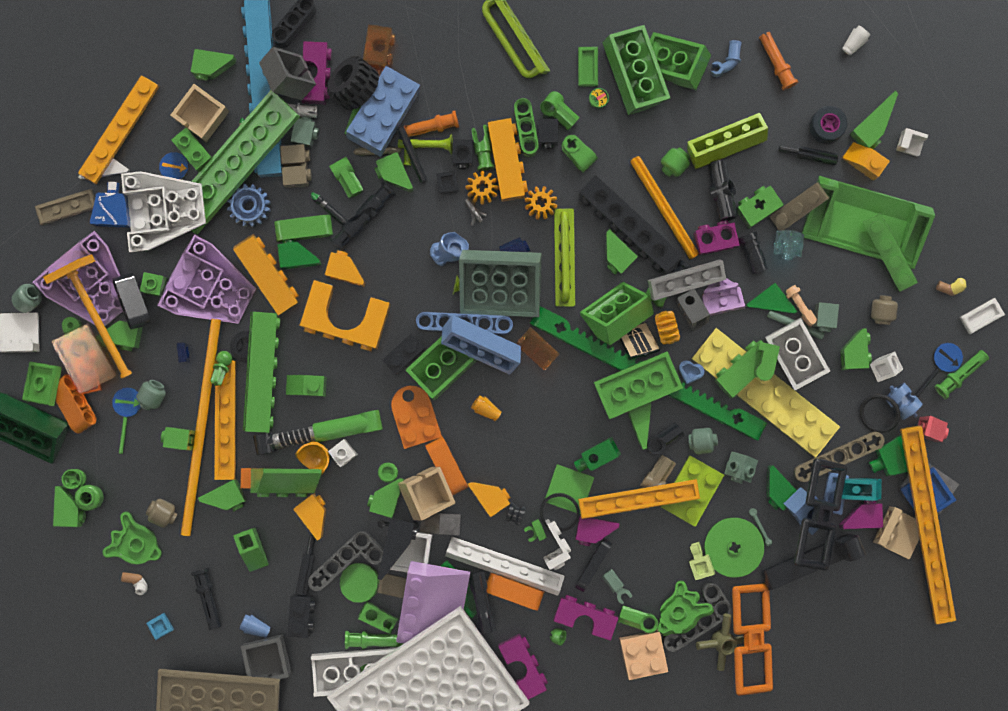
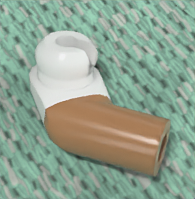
M122 573L121 582L132 583L137 595L145 594L148 585L140 574Z

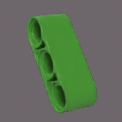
M521 98L514 104L520 149L525 157H533L538 152V138L532 105L528 99ZM520 105H525L528 107V111L521 113L517 108ZM529 124L532 129L529 132H524L521 130V126ZM527 143H532L535 149L527 151L524 146Z
M318 215L274 222L276 242L290 239L297 241L333 235L331 215Z

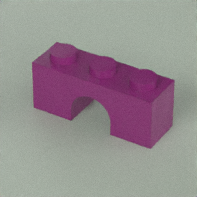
M304 41L303 59L307 66L316 67L318 73L314 78L316 85L301 101L303 104L326 105V99H330L327 92V80L331 76L328 60H332V49H329L327 42Z
M566 595L565 598L560 597L553 618L554 622L573 628L574 622L579 616L587 615L593 620L591 634L611 641L618 621V616L614 615L615 611L607 608L601 611L596 609L595 604L586 601L584 604L576 602L577 598Z
M518 634L498 644L507 665L514 661H520L525 664L527 668L526 674L517 679L516 684L527 699L547 690L545 685L548 684L544 673L539 674L536 668L539 666L535 655L530 656L527 650L530 648L526 637L521 638V635Z

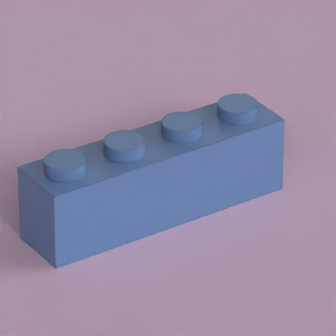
M454 315L450 317L442 328L441 344L509 375L520 364L521 346Z

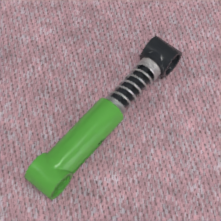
M374 410L349 417L313 423V426L308 427V429L292 430L290 433L287 431L285 434L283 432L281 434L269 432L254 435L253 440L256 455L276 452V449L283 448L285 445L287 447L290 444L293 446L295 443L299 445L300 442L304 444L305 441L310 442V440L324 442L382 430L383 427L379 410Z

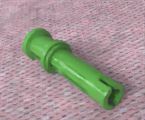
M979 350L976 355L955 373H949L942 383L936 384L934 386L935 390L941 397L948 399L950 393L956 388L962 387V382L989 360L988 355L983 350Z
M345 631V649L349 647L365 649L367 646L400 647L403 645V643L396 642L397 635L368 634L366 631H362V633H349V631Z

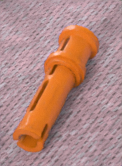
M766 32V35L762 34L759 39L775 68V76H778L783 85L781 87L782 90H787L798 84V80L794 78L790 71L791 66L785 63L771 33Z
M452 111L451 114L443 116L438 114L433 119L405 125L404 128L408 137L436 130L443 132L444 129L459 128L456 111Z

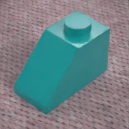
M845 479L842 499L869 501L881 499L882 479Z

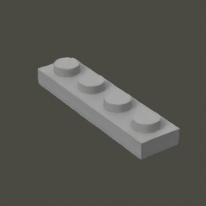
M716 260L648 280L651 299L658 300L726 280L723 260Z

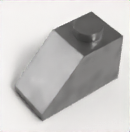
M435 513L421 521L420 532L460 535L461 514Z

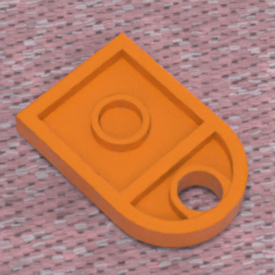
M405 386L399 389L392 399L391 407L404 449L442 437L429 395L417 386ZM407 390L414 393V399L410 402H406L403 399V393Z

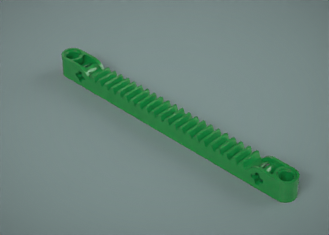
M541 306L539 317H532L529 323L619 371L636 365L635 358L628 360L627 353L621 356V350L615 353L614 346L607 349V343L601 346L600 339L593 342V336L591 335L586 338L585 331L581 335L578 334L579 328H576L574 331L570 330V324L565 318ZM560 323H562L564 325L563 328L565 329V332H556L557 328L555 327V325L559 326ZM684 382L681 383L683 389L668 394V396L756 441H759L767 425L765 421L742 409L728 411L727 404L720 407L721 401L713 403V397H709L706 400L705 393L699 396V390L697 389L692 392V386L685 389ZM739 414L738 418L741 421L733 423L734 419L732 416Z

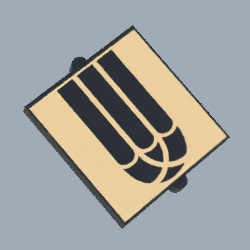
M646 322L639 324L620 338L629 359L641 356L647 357L649 354L660 352V348Z

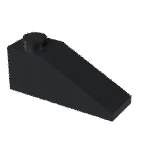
M390 519L378 575L379 580L385 577L411 544V540L416 539L418 528H414L415 523Z

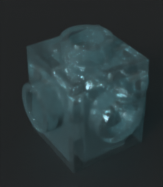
M793 230L776 231L774 254L781 256L782 260L792 261L793 257H801L804 247V234Z

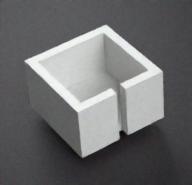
M417 532L416 539L411 540V544L390 570L408 572L411 561L428 564L433 534Z

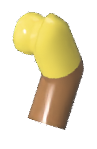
M958 278L950 285L939 281L936 290L954 296L966 289V281L963 278Z

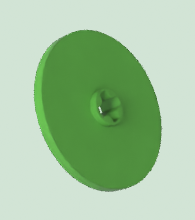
M734 517L726 518L717 522L709 530L704 543L705 555L709 554L715 571L727 577H742L753 572L760 564L764 555V541L759 530L749 521ZM732 542L739 545L736 553L733 550H729Z

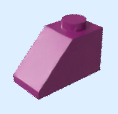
M864 500L863 504H857L839 524V528H883L882 504L876 503V501Z
M579 516L575 540H579V544L590 546L591 543L596 544L619 528V523L595 518L581 519V516Z

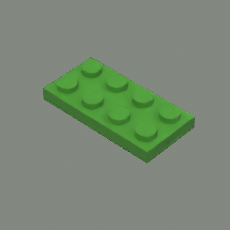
M668 351L594 382L609 419L683 389Z

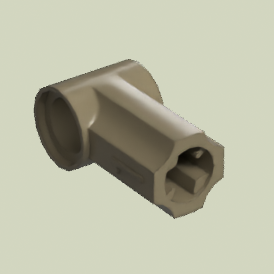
M661 455L651 472L649 471L643 479L640 487L647 488L665 485V481L676 463Z

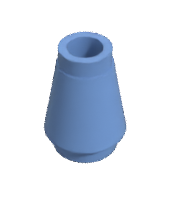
M245 614L239 629L245 634L266 638L271 627L253 615Z

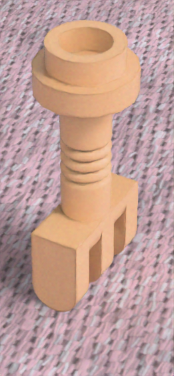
M794 285L785 291L787 293L786 297L788 299L792 297L802 313V319L806 325L811 327L816 323L817 319L813 312L808 310L798 294L801 289Z

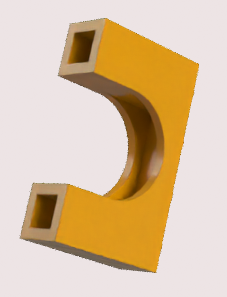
M314 280L300 326L304 327V331L314 335L316 331L323 333L322 337L331 340L337 337L342 339L341 343L353 346V343L361 345V349L371 352L372 348L378 349L391 304L371 297L361 324L351 330H341L333 326L328 316V308L335 287Z

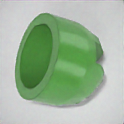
M560 628L553 629L550 632L553 634L550 636L551 642L560 646L563 645L567 635L566 631Z

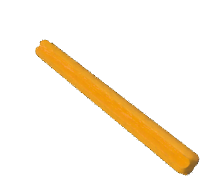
M640 156L633 158L630 161L688 258H695L699 255V252Z

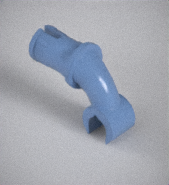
M737 40L729 41L726 62L723 64L718 61L712 63V67L719 68V71H711L713 77H720L723 73L732 70L738 63H741L740 48L742 42Z

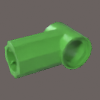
M556 91L549 93L540 105L543 114L558 119L567 130L580 118L564 104L563 96Z
M347 157L329 166L349 199L364 191Z
M622 606L618 622L643 630L646 633H652L658 628V621L655 615ZM646 618H652L655 621L652 628H646L643 625Z

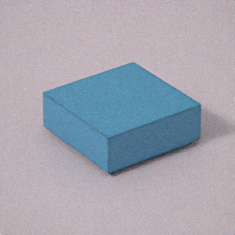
M165 613L146 623L155 640L174 630Z

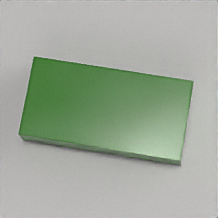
M578 47V87H598V47Z

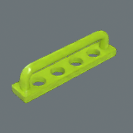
M486 0L482 6V13L519 73L523 77L533 78L539 73L547 74L550 72L506 0ZM496 3L534 62L536 67L532 70L525 68L491 14L490 7Z
M555 209V306L574 307V209ZM561 263H562V272H561L560 269H559V265H560ZM561 283H562V291H561L560 288H559V285H560Z

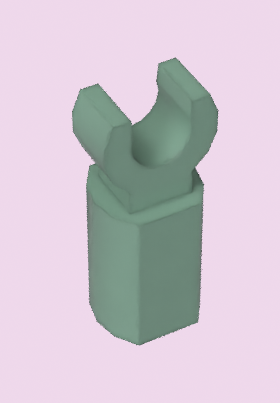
M610 569L601 576L613 593H617L619 603H624L621 599V595L624 593L630 598L632 597L629 590L623 589L624 584L613 569Z

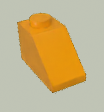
M855 142L851 144L841 158L873 181L880 176L890 162L875 150Z
M339 250L336 253L331 252L325 276L365 287V282L352 259L348 257V253Z
M475 482L468 484L490 517L510 504L508 500L511 497L505 488L501 490L497 486Z
M312 494L293 510L318 541L323 537L326 516L324 505L326 503L320 495L316 497L315 494Z

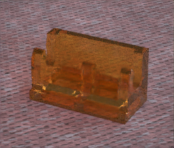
M531 327L516 343L544 371L559 356V353Z

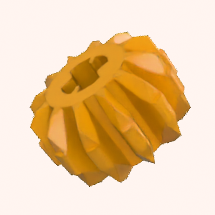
M481 171V177H478L476 172L473 173L475 180L472 178L467 180L472 184L466 185V190H472L467 196H474V203L477 202L478 198L481 205L484 204L485 198L488 203H491L490 196L496 198L497 194L494 191L499 190V186L494 185L497 179L493 178L490 180L492 173H488L486 177H484V171ZM485 184V187L487 186L488 188H485L484 192H480V188L477 190V187Z
M543 186L542 192H539V188L535 187L536 194L529 191L528 195L531 198L527 197L524 200L526 203H530L525 206V210L532 209L529 212V216L537 213L536 220H539L540 214L543 215L544 219H547L546 212L553 215L554 212L551 208H557V204L552 203L557 200V197H550L553 194L552 190L545 193V186ZM538 199H541L542 202L546 201L544 207L536 205Z
M662 311L656 314L655 321L661 343L665 345L679 341L680 334L674 312Z

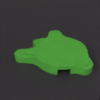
M123 512L120 515L123 529L122 531L114 530L111 532L112 542L104 548L103 556L105 558L119 557L125 562L135 565L160 559L162 551L158 547L157 538L153 531L135 522L130 512Z
M678 581L673 595L661 606L658 631L664 636L686 633L694 628L701 618L713 614V606L709 603L697 604L700 599L699 593L688 591L686 583Z

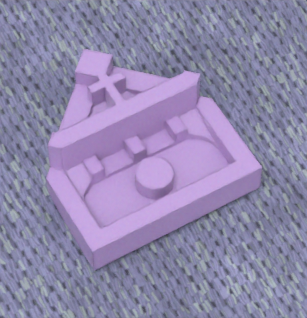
M727 278L726 280L709 284L702 296V301L710 316L745 309L741 288L738 287V283H734Z

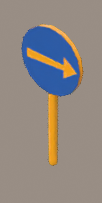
M171 152L161 159L159 170L162 176L182 179L189 170V164L182 154Z

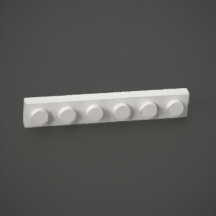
M455 537L451 538L445 555L451 559L557 596L560 593L564 575Z

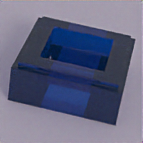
M184 342L177 343L178 362L181 364L189 363L188 344Z

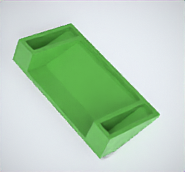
M818 177L817 182L829 199L806 215L801 237L882 260L863 224V221L882 213L910 268L915 269L935 218L933 208L826 177Z

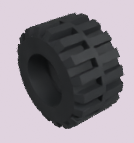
M351 56L340 63L330 76L327 83L328 95L347 110L357 109L365 104L375 92L379 80L378 72L361 57Z

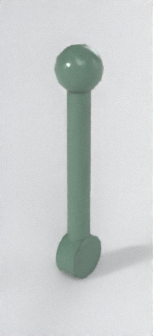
M755 508L750 509L749 514L755 519L765 539V545L771 546L773 542L768 538L756 515L757 510Z

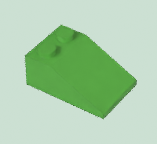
M653 32L650 42L663 78L676 85L696 90L711 58V54L706 46Z

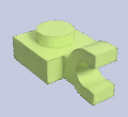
M699 542L691 544L690 549L694 559H691L689 563L695 580L715 575L709 554L703 556Z

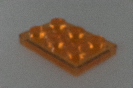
M88 323L51 341L80 394L116 377L113 367Z

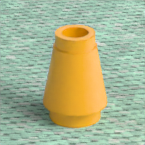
M481 395L475 399L471 406L474 413L494 421L499 418L502 412L486 396L482 397Z

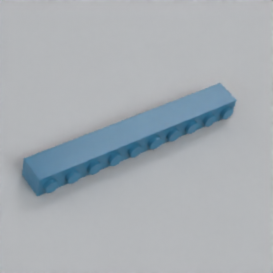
M244 0V7H241L242 18L246 21V26H243L244 38H247V45H244L245 56L249 58V64H246L247 76H250V84H247L248 95L252 96V103H249L250 113L271 90L259 64L269 50L274 47L270 0ZM281 140L254 169L260 178L282 176Z

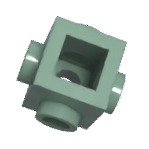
M732 451L724 474L731 476V481L740 484L743 481L751 483L758 460Z

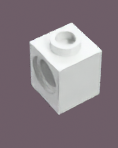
M895 352L879 357L870 364L878 382L894 377L903 370Z
M343 439L328 451L339 467H343L358 455L346 439Z

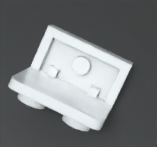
M547 519L545 522L560 548L543 558L549 570L553 568L557 570L565 565L564 562L571 558L568 554L571 552V549L564 538L560 540L559 535L562 533L555 521L550 522Z

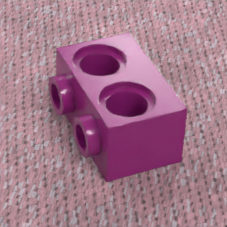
M728 220L718 222L715 227H710L709 225L699 226L698 230L694 232L696 247L699 252L698 256L734 249L739 246L735 223H729ZM721 231H728L730 239L724 240L721 237ZM702 235H709L711 243H703Z

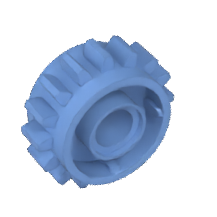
M244 184L242 189L238 188L237 192L233 193L232 199L227 200L231 204L227 210L233 212L230 215L232 219L237 217L235 221L237 224L243 222L244 227H247L248 224L251 227H255V223L258 222L261 225V220L268 218L266 212H271L267 205L271 204V201L266 200L268 197L267 193L261 194L263 191L261 187L256 190L254 184L250 188ZM248 201L254 203L251 210H245L244 206Z

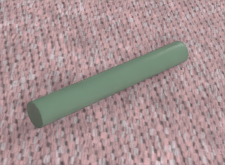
M769 310L767 315L768 318L785 325L795 321L772 310ZM805 325L811 336L823 339L824 332Z

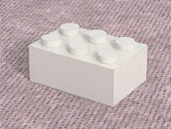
M801 318L765 337L769 344L780 346L777 359L794 390L830 372Z

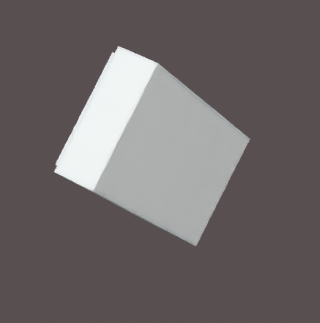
M993 298L959 318L967 332L972 334L1005 314L996 298Z

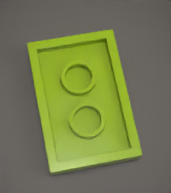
M689 455L674 483L697 479L700 499L662 505L660 507L696 527L722 481L724 474Z

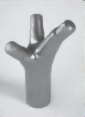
M471 198L466 199L464 202L471 213V225L475 226L476 219L482 223L481 216L486 217L487 214L481 212Z

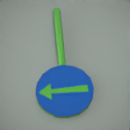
M132 388L118 390L112 400L115 412L124 416L119 454L123 453L127 417L137 414L141 409L140 403L136 399L138 392Z

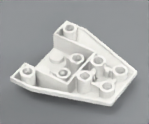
M141 171L121 174L123 194L128 196L131 232H127L129 252L151 250L206 224L202 184Z

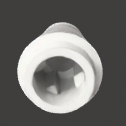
M859 25L856 29L853 28L842 48L843 51L851 56L869 41L870 33Z

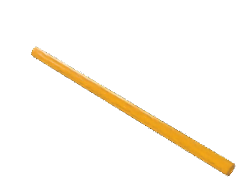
M211 319L181 528V535L191 536L212 388L210 380L214 371L213 365L216 360L221 320Z

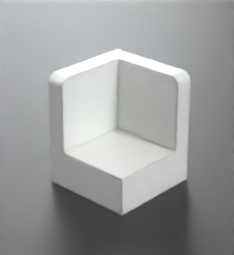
M906 128L901 132L896 150L918 157L924 141L928 139V134Z

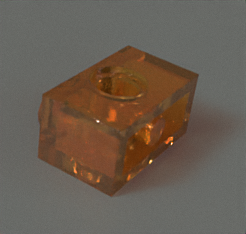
M368 24L363 60L374 69L384 70L385 66L388 67V65L392 64L393 54L390 53L391 46L395 45L396 39L392 28ZM379 44L385 46V49L381 52L375 51V47Z

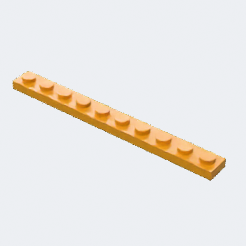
M920 425L903 428L900 431L934 623L937 625L956 621L923 429Z

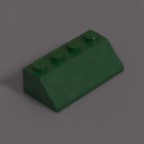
M0 392V440L53 464L66 438L68 423Z

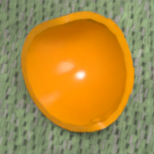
M319 442L306 443L295 453V457L308 469H322L321 475L329 465L330 454L328 449Z

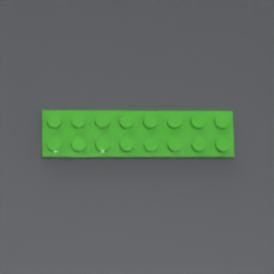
M271 90L191 181L202 184L206 224L301 117L278 94ZM206 224L191 231L198 234Z

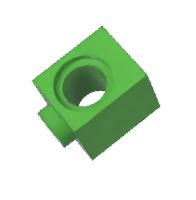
M144 272L140 292L161 297L168 278Z

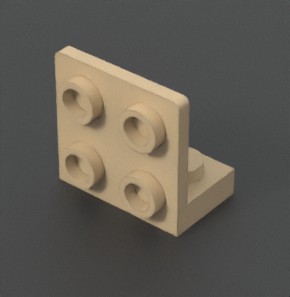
M889 506L883 519V528H879L873 542L906 559H910L920 539L916 519L903 513L902 510L896 507Z

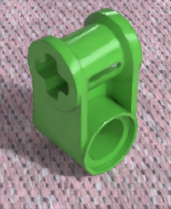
M568 135L564 139L561 146L562 151L580 171L585 172L598 159L596 154L577 136ZM574 142V143H575L574 148L571 147V148L569 149V148L567 147L568 143Z

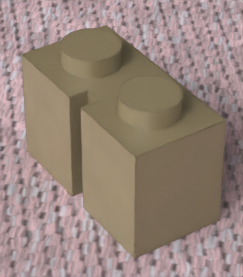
M304 144L280 146L281 163L284 164V167H282L283 186L285 188L309 187V181H312L311 169H308L307 162L311 160L310 150H306Z

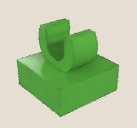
M539 519L531 522L533 527L527 526L524 528L525 532L528 530L534 532L533 537L528 539L529 542L534 541L537 536L539 541L547 538Z

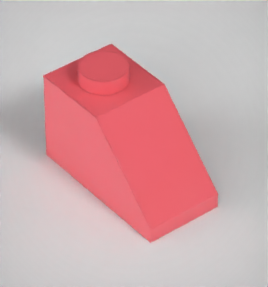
M932 416L919 418L917 426H922L924 439L943 442V439L947 438L949 432L947 422Z

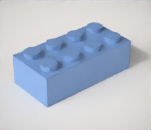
M385 66L379 76L375 92L361 106L346 131L347 139L381 157L396 133V128L400 126L420 93V85Z

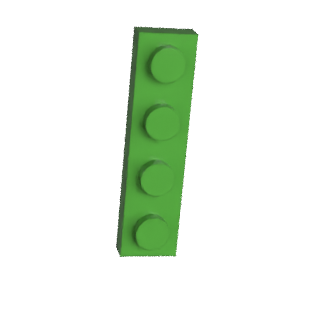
M882 213L863 221L899 292L918 283Z

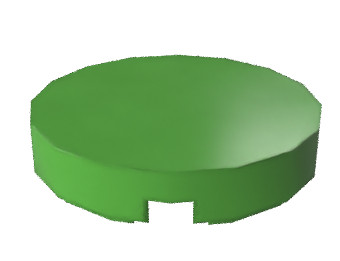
M354 563L342 572L340 588L342 594L348 600L363 603L371 600L378 591V574L372 566L365 563Z

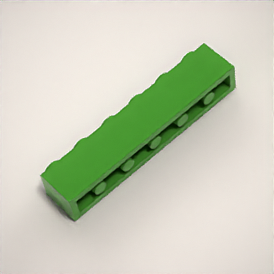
M250 312L243 431L269 433V429L273 428V416H270L271 408L273 409L275 404V398L272 397V389H275L276 377H273V369L277 368V357H274L275 349H278L279 339L276 337V329L279 330L280 318H277V313Z

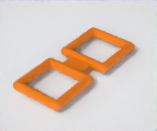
M765 583L734 586L732 588L733 631L736 635L744 634V646L734 649L736 694L743 696L770 692L773 690L772 647L768 643L764 644V632L771 629L770 590H768ZM762 592L763 624L741 626L740 594ZM764 652L765 684L744 687L742 655Z

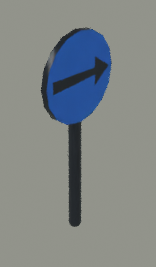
M945 343L936 348L933 359L937 368L915 394L917 397L920 396L940 370L952 372L961 366L963 355L958 346L953 343Z

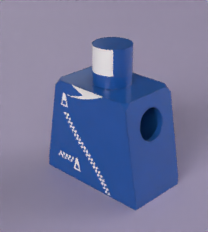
M107 182V193L96 194L90 219L91 225L131 228L128 196L119 193L120 183Z

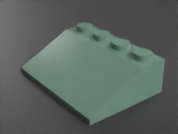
M462 250L459 258L460 314L539 317L542 253Z

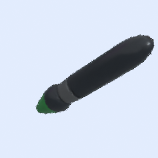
M314 192L311 193L313 201L319 204L342 225L347 222V219L325 201L321 195Z

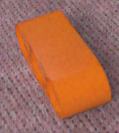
M70 375L61 377L55 401L71 429L75 433L80 434L96 423V416L75 379Z
M443 436L425 445L435 467L441 468L452 496L469 488Z
M491 572L487 580V593L538 611L545 591Z

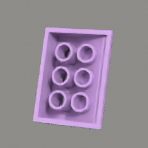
M411 561L407 573L396 642L406 643L460 606L464 610L470 572Z

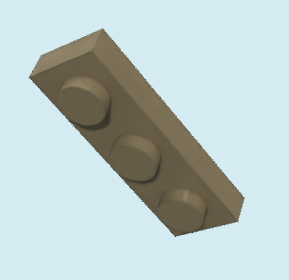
M817 182L769 217L781 233L828 200L829 197Z

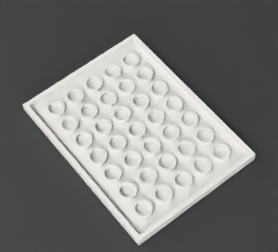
M461 606L327 696L337 711H520L529 705V700Z

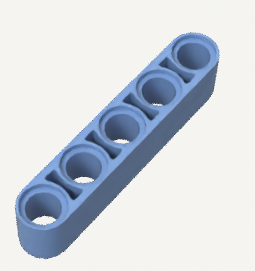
M422 312L416 318V324L419 329L431 332H442L443 327L439 325L440 320L445 317L450 319L452 315L461 319L466 318L471 324L478 327L479 322L486 319L490 322V327L486 330L495 335H507L513 328V322L509 317L499 315ZM422 317L430 318L429 326L423 327L420 325ZM502 320L508 321L510 324L509 329L505 331L499 329V322Z

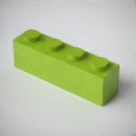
M758 113L688 141L687 154L693 166L697 169L767 141L768 127L761 114Z

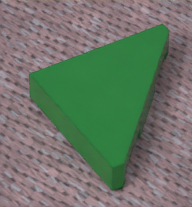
M776 283L746 304L748 308L792 314L798 312Z

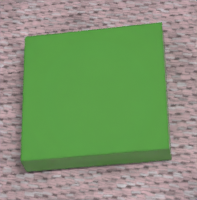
M29 362L22 400L54 406L62 367Z
M557 464L545 498L555 493H564L574 498L579 506L578 499L588 497L594 477ZM554 497L546 502L577 513L575 505L567 498Z

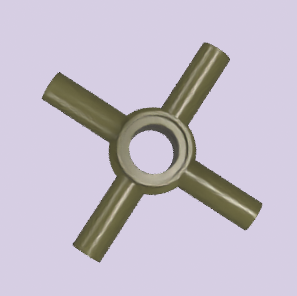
M730 614L723 615L722 630H717L712 635L711 640L696 642L697 650L715 648L719 652L717 670L719 671L725 670L726 655L732 654L738 644H744V636L733 637L729 633L731 624Z

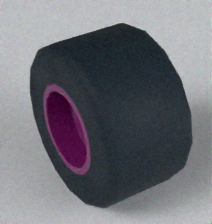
M834 106L820 108L810 121V132L821 143L837 141L847 129L845 113Z

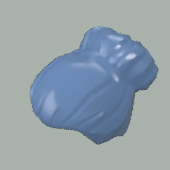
M455 232L446 233L441 237L439 243L432 244L430 256L437 265L444 266L447 262L458 261L462 250L469 249V244L466 239Z

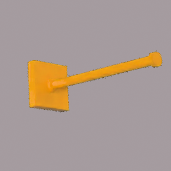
M93 255L77 259L44 276L46 284L64 277L71 279L121 373V379L132 374L131 370L127 369L77 275L79 274V269L96 261Z

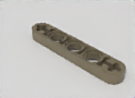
M870 432L816 458L836 462L834 454L840 451L844 454V459L840 464H847L880 449L884 445L885 440L881 433ZM872 436L878 437L877 446L870 444L867 446L869 448L867 450L862 440L865 439V442H869L872 440ZM855 443L860 444L862 447L861 453L857 455L851 449ZM815 458L795 467L793 475L797 481L807 482L810 480L811 472L805 474V479L799 477L798 474L800 473V468L803 470L810 469L808 464L811 463L812 467ZM825 468L819 472V476L832 470Z

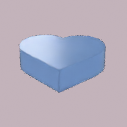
M685 360L679 365L680 373L686 385L699 380L704 375V368L700 364L693 365L691 361Z

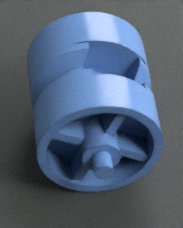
M905 382L895 388L891 385L889 387L891 391L887 396L898 405L900 418L905 420L912 415L916 418L918 416L916 412L923 403L916 395H911L912 391Z

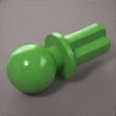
M227 351L219 352L216 357L218 364L213 365L214 371L210 382L215 386L222 385L225 374L229 371V368L226 366L231 364L232 355Z

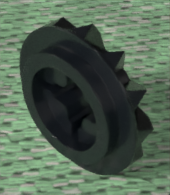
M242 331L237 333L231 340L230 350L235 359L247 363L248 352L240 350L244 347L242 340L248 344L249 331Z

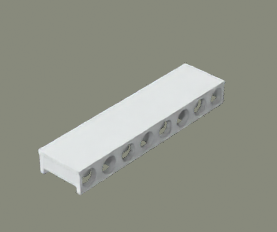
M398 647L312 654L314 697L328 696V694L361 673V666L367 664L364 670L367 669L368 666L373 665Z

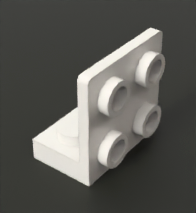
M39 313L0 314V353L40 352Z

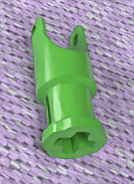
M487 125L483 126L484 138L481 142L478 141L476 129L472 128L474 151L479 164L477 167L478 171H488L495 168V165L492 164V146Z

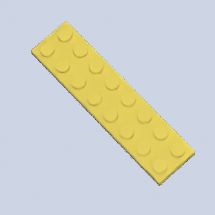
M715 328L691 359L695 363L700 364L705 371L717 379L716 374L723 367L728 369L732 365L730 361L738 354L742 356L746 351ZM775 374L767 381H759L754 378L737 394L740 399L814 458L818 456L840 428L839 425Z

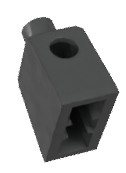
M695 289L677 294L676 305L691 332L709 323L710 313Z

